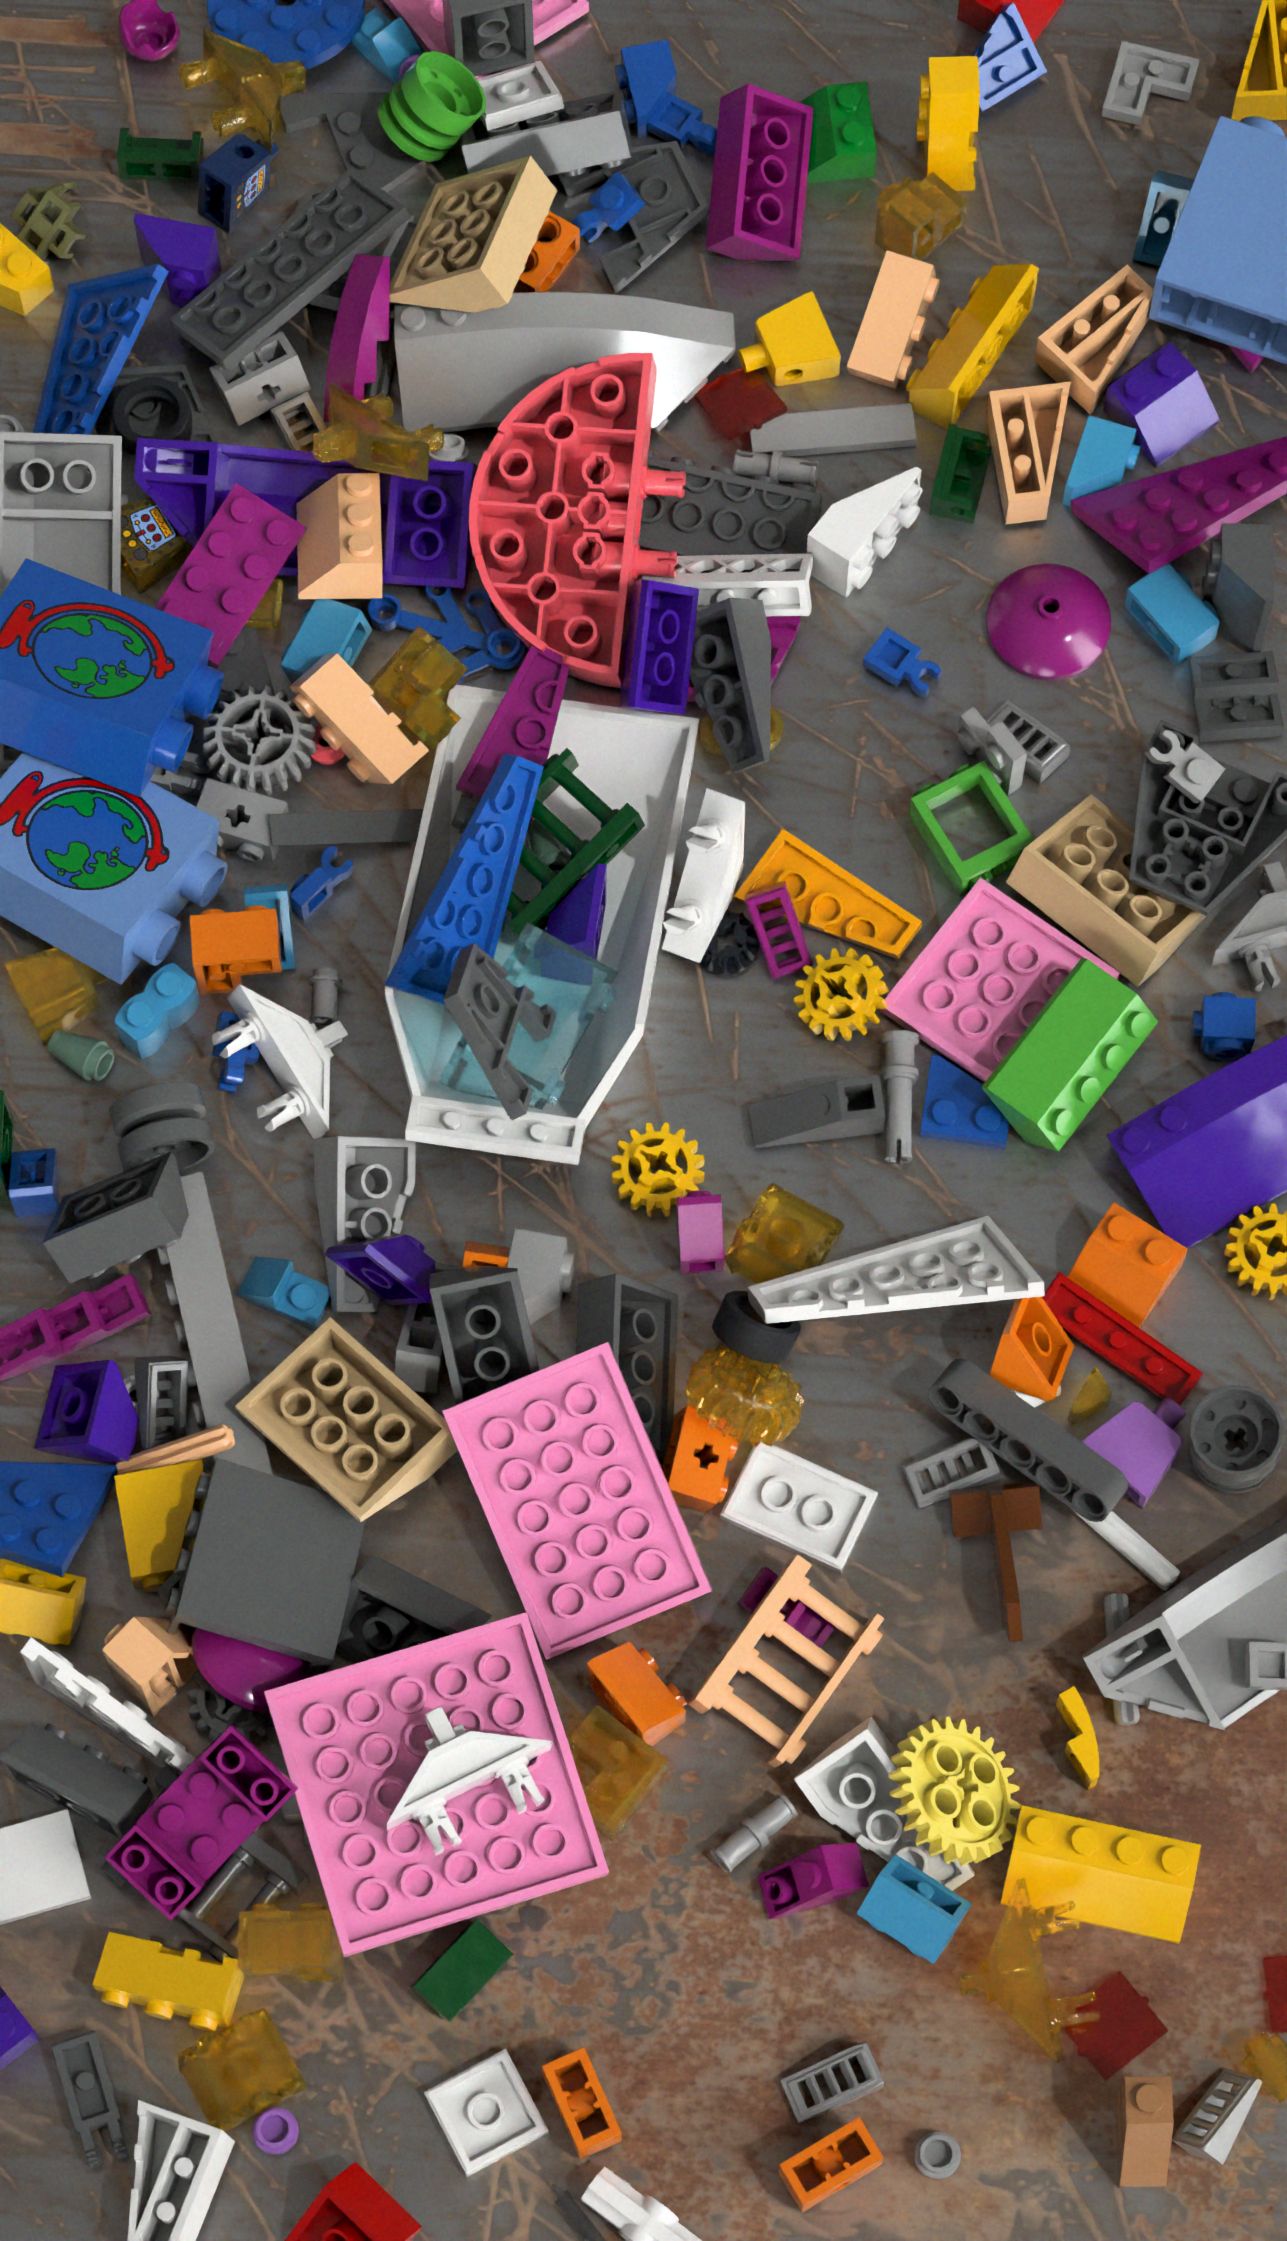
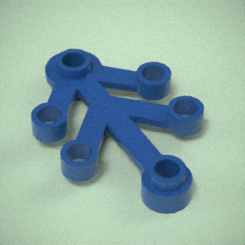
M426 586L428 602L439 608L446 623L402 610L400 601L395 596L383 593L382 598H372L368 605L369 620L376 629L389 631L399 627L439 639L420 649L406 650L400 655V671L407 678L419 677L423 673L425 665L464 647L477 650L478 652L459 662L447 661L440 666V684L450 690L451 684L462 685L464 677L492 665L498 669L513 668L522 661L525 654V645L511 629L502 628L490 607V598L487 592L482 589L469 591L465 597V606L469 615L479 619L486 634L469 629L451 596V588L440 587L446 592L441 596H435L431 591L438 587ZM475 599H481L485 602L479 608L473 607L470 603ZM383 612H390L393 615L388 620H381L378 616ZM503 646L509 647L512 650L509 654L505 655L497 652ZM410 659L419 662L415 668H408L404 664ZM448 671H455L459 674L453 680H448L444 677Z

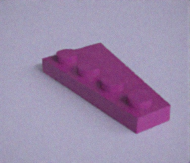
M534 645L531 646L456 785V790L470 797L474 793L482 798L504 754L516 755L539 765L545 763L548 759L570 666L563 663L562 655L548 648L542 652Z

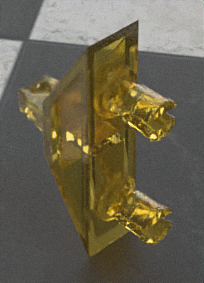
M204 28L203 60L178 66L179 80L181 84H185V90L215 81L221 85L236 106L212 113L214 131H219V137H225V135L248 128L255 132L270 154L282 110V98L302 90L306 86V69L299 60L272 64L266 54Z
M329 381L328 428L313 435V457L322 463L345 460L356 468L428 482L429 452L443 448L444 435L441 428L433 429L434 424L410 432L389 419L393 415L394 406L390 396L383 398V392L360 401Z
M1024 1877L1017 1879L988 1959L979 1961L981 1972L961 1976L957 1980L961 1996L985 1991L987 2002L997 2001L1059 2063L1065 2059L1059 2034L1061 2028L1091 2021L1097 2022L1100 2020L1099 2011H1076L1077 2007L1097 2000L1093 1991L1054 2000L1051 1996L1039 1943L1040 1936L1068 1930H1079V1920L1055 1919L1060 1914L1076 1909L1073 1900H1069L1065 1903L1034 1909L1030 1903Z

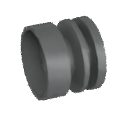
M1229 1385L1213 1390L1198 1403L1191 1417L1188 1455L1194 1472L1206 1485L1222 1493L1242 1494L1258 1489L1273 1476L1280 1462L1284 1424L1278 1408L1266 1394L1249 1386ZM1238 1439L1243 1441L1242 1450L1237 1447L1232 1452L1227 1450L1228 1441L1231 1443H1235Z

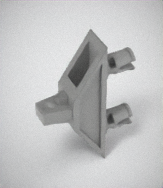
M1280 861L1263 866L1264 869L1261 877L1265 889L1258 892L1260 900L1216 949L1211 965L1245 958L1255 991L1262 990L1264 984L1263 974L1271 988L1276 987L1281 982L1269 952L1271 949L1287 945V878Z

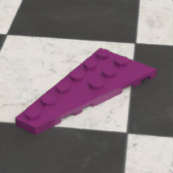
M1287 436L1071 500V512L1147 573L1151 574L1220 533L1222 523L1235 524L1287 493Z

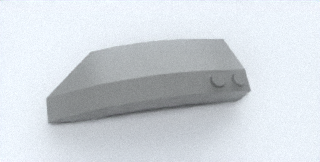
M570 292L513 293L511 300L505 306L477 313L409 304L394 306V342L404 434L406 437L499 427L500 423L524 397L551 377L573 366L576 369L586 364L597 362L598 358L625 353H653L657 366L651 428L656 429L658 433L669 422L667 417L682 402L686 404L708 382L707 376L721 362L725 364L736 353L734 313L645 297Z
M0 432V597L26 558L121 595L122 436ZM0 743V769H9L23 751Z
M1287 1516L1232 1548L1177 1584L1082 1655L1103 1696L1121 1702L1125 1700L1143 1705L1153 1711L1182 1719L1186 1717L1207 1723L1210 1727L1225 1730L1227 1726L1280 1691L1246 1689L1245 1644L1249 1641L1287 1643Z

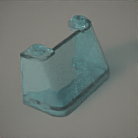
M527 922L516 941L517 943L512 953L503 965L508 971V976L505 978L517 988L523 985L534 992V998L531 999L539 1007L548 1004L557 1015L550 1036L537 1043L518 1021L507 1058L533 1089L528 1107L543 1110L546 1103L554 1107L564 1090L566 1083L559 1079L598 1010L606 1014L618 991L611 988V985L618 971ZM462 1035L439 1079V1083L454 1091L499 1100Z

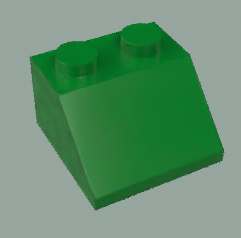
M867 82L826 85L800 101L799 103L814 108L807 183L875 177L877 150Z

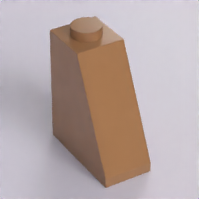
M1124 2076L1115 2093L1119 2188L1166 2187L1174 2125L1172 2077Z

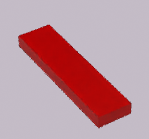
M1061 1272L1056 1275L1045 1290V1296H1041L1065 1332L1162 1400L1170 1398L1181 1406L1203 1376L1200 1370Z

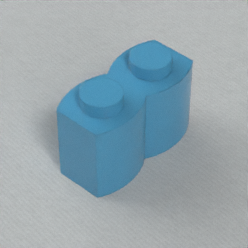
M174 962L160 968L149 979L145 991L130 998L118 1011L114 1023L119 1041L140 1059L147 1058L157 1052L168 1039L170 1030L184 1024L197 1010L200 997L196 981Z

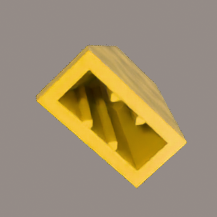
M202 1459L114 1476L130 1576L135 1589L143 1588L145 1592L158 1591L157 1589L174 1573L181 1549L188 1550L191 1537L184 1536V1531L191 1510L198 1511L201 1499L195 1498L194 1492L201 1472H206Z

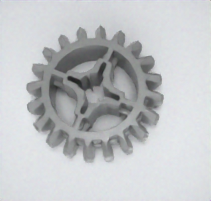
M267 684L262 689L261 694H255L254 688L250 685L246 691L247 696L240 697L237 692L232 691V703L228 704L219 700L217 708L220 714L211 713L207 718L208 724L211 727L203 728L202 735L206 743L203 744L202 749L204 756L209 758L207 761L209 770L218 772L217 778L219 782L227 783L231 781L230 785L233 787L243 788L246 786L247 791L257 792V788H263L265 795L269 797L272 794V786L278 785L280 789L286 792L288 789L287 779L291 778L300 782L302 775L299 768L310 769L312 764L311 758L308 755H313L316 752V744L312 741L316 737L315 726L310 724L311 718H308L300 711L293 699L288 701L287 692L283 689L275 696H272L271 688ZM270 718L284 723L293 734H284L283 729L272 727ZM251 719L249 722H247V723H245V724H241V723H243L244 721H247V720ZM262 731H264V738H261ZM226 748L236 749V753L247 755L249 765L234 759L226 751ZM274 758H278L277 760H275V761H273V762H271V763H268L270 760H272V759H274Z

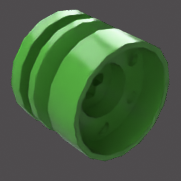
M430 51L424 52L404 73L402 79L381 99L378 105V116L381 126L389 138L402 151L416 159L433 162L441 160L461 138V134H464L484 113L486 98L482 86L473 73L461 62L448 54Z

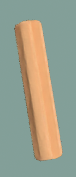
M220 1424L130 1455L129 1461L116 1463L117 1475L195 1461L229 1450L235 1445L234 1431L230 1426Z

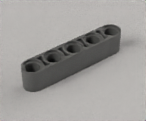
M961 1358L954 1359L929 1388V1401L939 1413L1085 1519L1093 1522L1103 1521L1127 1492L1128 1481L1117 1467L972 1362Z

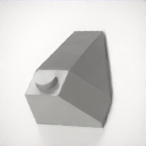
M346 1136L314 1139V1185L324 1254L328 1247L400 1235L404 1222L400 1220L406 1199L411 1197L415 1185L416 1142L401 1138ZM325 1255L333 1312H376L380 1298Z

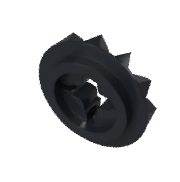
M727 909L714 934L715 936H713L699 963L706 970L720 975H731L745 970L755 960L759 950V938L754 925L745 917L743 912L738 914ZM733 929V943L737 946L726 945L717 954L718 939L715 936L717 934L725 936L727 932Z

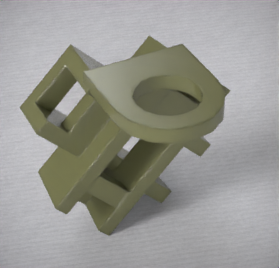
M76 182L27 188L28 192L25 193L10 216L23 227L17 238L42 261L46 259L50 251L59 258L71 259L74 253L69 249L76 239L84 240L87 235L71 222L81 204L77 201L69 203L62 197L66 190L77 188ZM30 204H32L33 206L31 207V209L29 210V212L26 214V213H25L26 210L28 209V207L30 206ZM45 213H46L50 218H52L55 222L52 223L48 218H46V217L44 216ZM63 230V231H64L63 235L60 237L59 240H57V237L59 236V234H60L61 231ZM29 241H32L38 248L36 249Z

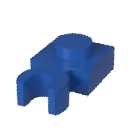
M888 627L863 658V666L896 687L905 678L910 682L912 690L923 697L928 695L929 686L919 678L923 675H929L938 681L941 677V668L936 663L931 661L920 662L918 660L921 656V648Z

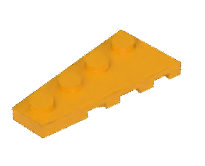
M784 829L781 830L734 895L735 901L746 904V894L786 881L801 925L895 959L900 958L923 926L921 920ZM778 898L758 906L760 910L766 911L782 905V902ZM786 915L780 916L784 919H787Z

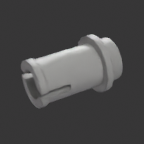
M314 969L313 976L308 979V984L312 986L310 1015L312 1023L330 1025L338 1021V988L342 986L343 980L339 978V972L335 969Z

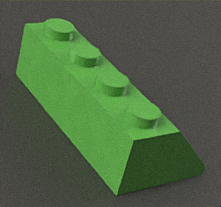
M1081 958L981 1088L1025 1142L1059 1152L1156 1026L1158 1020L1137 993L1090 960Z

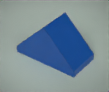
M56 1148L12 1152L9 1197L17 1217L56 1214L60 1205Z

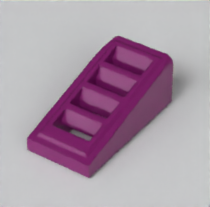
M786 881L746 894L745 902L773 979L799 971L805 965L813 966L814 964ZM778 898L781 899L782 905L760 912L758 905ZM783 915L787 916L788 922L766 929L764 922ZM792 931L794 938L771 945V938ZM798 947L800 955L777 962L775 955Z

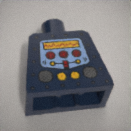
M236 134L199 165L198 214L230 234L267 192L270 186L271 161L279 153L277 144L265 135L254 142L244 134Z

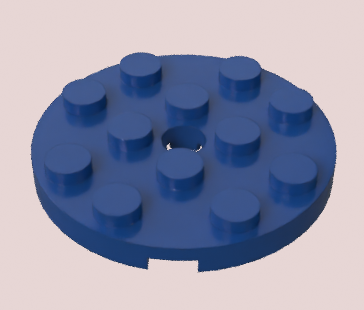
M207 0L208 18L213 34L222 49L237 62L249 68L270 73L271 68L293 67L294 71L297 72L313 68L328 61L351 42L360 29L365 16V0H296L291 6L277 5L279 0Z

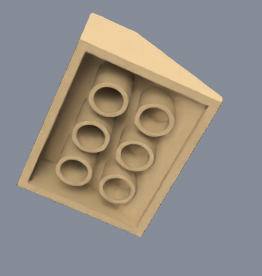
M531 155L435 184L390 282L389 302L471 313L492 308L499 309L508 304L513 296L518 279L525 269V263L533 245L537 241L539 231L546 216L549 214L550 206L557 192Z
M1090 794L1024 848L1006 883L1138 987L1164 964L1206 916L1129 882L1134 827Z
M331 1317L235 1406L242 1416L359 1522L364 1521L427 1480L458 1451L446 1420Z

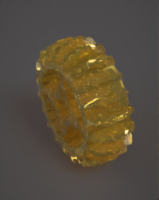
M718 1345L716 1349H707L699 1357L698 1361L694 1362L689 1372L690 1377L687 1381L685 1393L689 1397L688 1405L697 1409L696 1417L707 1420L709 1422L708 1428H717L723 1432V1437L729 1435L736 1438L739 1444L745 1440L757 1447L761 1442L766 1446H772L775 1441L783 1442L790 1435L792 1429L796 1428L801 1419L800 1414L805 1397L800 1393L802 1386L793 1381V1374L791 1372L781 1369V1363L760 1362L739 1354L724 1345Z

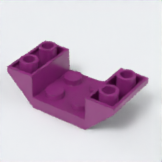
M231 1724L142 1813L104 1858L171 1921L203 1888L206 1880L263 1821L267 1822L298 1790V1787Z

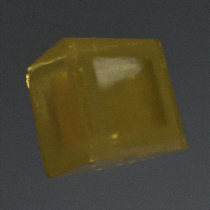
M275 578L245 627L280 629L284 607V582L282 579Z
M1097 1367L1092 1369L1070 1408L1067 1419L1070 1425L1082 1422L1104 1410L1109 1405L1112 1391Z

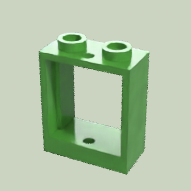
M985 761L974 766L966 764L959 767L950 775L949 779L938 785L934 783L924 785L913 794L910 800L909 816L959 897L967 894L980 877L989 882L1011 871L1024 848L1034 841ZM980 786L1011 837L962 862L931 810Z

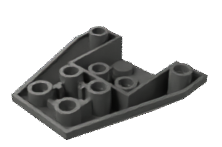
M1160 720L1145 752L1149 748L1154 747L1160 753L1166 754L1167 744L1158 737L1159 733L1164 730H1169L1178 737L1180 748L1183 750L1192 742L1197 745L1199 736ZM1144 752L1129 882L1207 916L1287 838V775L1277 771L1272 782L1269 783L1213 758L1226 769L1204 799L1196 804L1163 778L1170 767L1166 764L1151 762Z

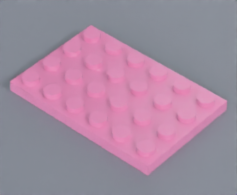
M609 1342L442 1411L546 1660L712 1591V1587Z

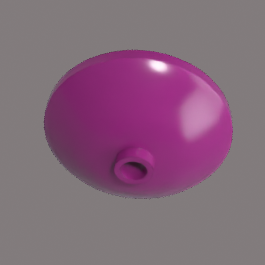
M1051 563L1035 564L1010 574L995 589L987 608L986 630L992 648L998 657L1010 668L1035 679L1059 680L1083 672L1100 657L1109 640L1111 613L1103 592L1085 574L1064 565ZM1053 605L1058 611L1049 613L1044 610V607Z
M197 1627L194 1628L192 1652L201 1674L218 1693L241 1707L256 1712L270 1713L264 1691L313 1677L305 1674L308 1661Z

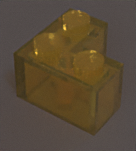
M934 172L930 173L923 181L916 180L913 182L906 176L896 186L893 184L887 186L877 199L875 243L885 252L888 250L923 261L966 222L968 201Z
M418 626L367 685L374 691L372 696L389 713L393 712L402 721L403 725L434 750L461 719L442 699L456 686L468 668L440 642Z
M596 1705L569 1738V1747L572 1754L598 1773V1776L585 1790L584 1794L595 1829L610 1841H613L668 1773V1759L603 1708Z
M319 1903L299 1904L298 1911H280V1906L275 1904H256L252 1906V1911L239 1912L238 1968L245 1975H292L298 1983L343 1982L344 1957L330 1910H326V1906Z

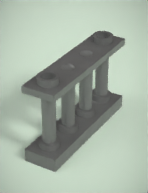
M166 1766L154 1779L157 1789L161 1792L159 1796L178 1777L177 1774ZM252 1833L231 1854L189 1909L183 1908L174 1918L211 1945L207 1952L215 1960L223 1963L224 1957L237 1959L243 1970L247 1966L248 1960L246 1955L238 1949L242 1942L280 1894L286 1895L290 1890L300 1898L311 1882L306 1872L256 1834ZM102 1845L97 1851L101 1862L104 1863L100 1870L120 1886L125 1881L129 1882L104 1858L110 1850ZM255 1863L268 1873L264 1878L266 1884L225 1936L222 1937L203 1923L202 1920L245 1866L250 1868Z

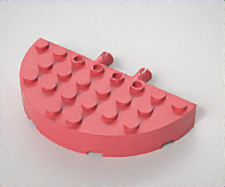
M625 353L598 358L597 362L589 363L576 369L574 366L568 368L532 390L500 423L497 428L498 433L490 443L488 450L484 451L474 477L469 504L470 543L476 567L492 604L508 629H511L520 638V641L528 650L534 645L542 652L548 648L562 655L563 663L570 666L568 675L590 683L621 688L624 675L625 644L628 638L631 612L630 600L633 594L635 579L638 578V575L675 578L676 569H674V566L677 567V551L640 550L639 546L643 499H646L647 495L683 498L685 494L683 486L685 487L686 484L685 471L649 470L647 465L657 377V366L653 353Z

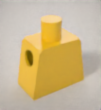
M813 291L758 318L755 321L754 338L756 344L738 349L739 361L745 373L766 366L771 380L776 386L832 378L840 374L841 355Z

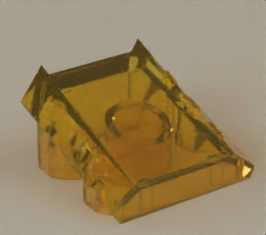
M772 1183L760 1195L750 1216L743 1219L737 1227L733 1242L725 1253L724 1259L731 1273L738 1272L759 1284L820 1266L845 1226L839 1219Z
M265 2008L239 2017L234 2024L219 2032L209 2031L199 2036L193 2046L177 2054L179 2072L186 2078L209 2125L224 2132L306 2089V2083Z

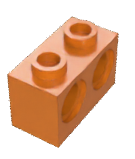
M549 211L539 231L537 241L533 245L525 263V268L531 270L521 273L513 293L549 292L580 249V228ZM543 237H548V238L553 239V240L550 241V242H540V241H538V239L543 238Z

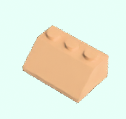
M379 473L336 474L297 503V522L307 527L306 532L297 544L298 599L382 598Z

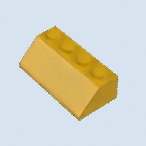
M1033 264L993 265L985 278L979 276L976 279L969 293L970 301L964 309L961 307L956 309L948 324L949 332L944 339L937 338L927 355L928 363L923 370L916 369L908 381L906 391L909 392L908 403H912L913 412L948 430L949 423L956 424L1033 309L1038 267Z
M1021 1805L1000 1904L1179 1944L1193 1891L1201 1845Z

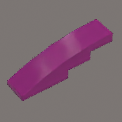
M356 254L341 296L332 334L326 374L323 422L349 426L364 425V383H376L377 341L389 340L390 257Z
M129 1273L93 1293L85 1290L49 1310L40 1307L1 1328L0 1382L74 1353L152 1315L136 1276Z

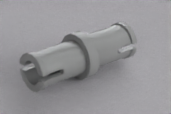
M737 449L733 470L736 476L751 477L754 474L773 478L777 485L779 481L815 487L819 460L785 457L779 451H774L773 455Z
M778 1793L772 1801L753 1817L745 1816L739 1821L740 1827L717 1847L712 1848L710 1852L724 1871L730 1873L734 1867L757 1848L763 1850L769 1845L768 1839L790 1820L795 1819L798 1813L792 1803L783 1794Z

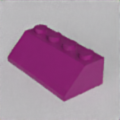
M749 83L720 98L706 249L737 260L796 261L800 259L814 108Z

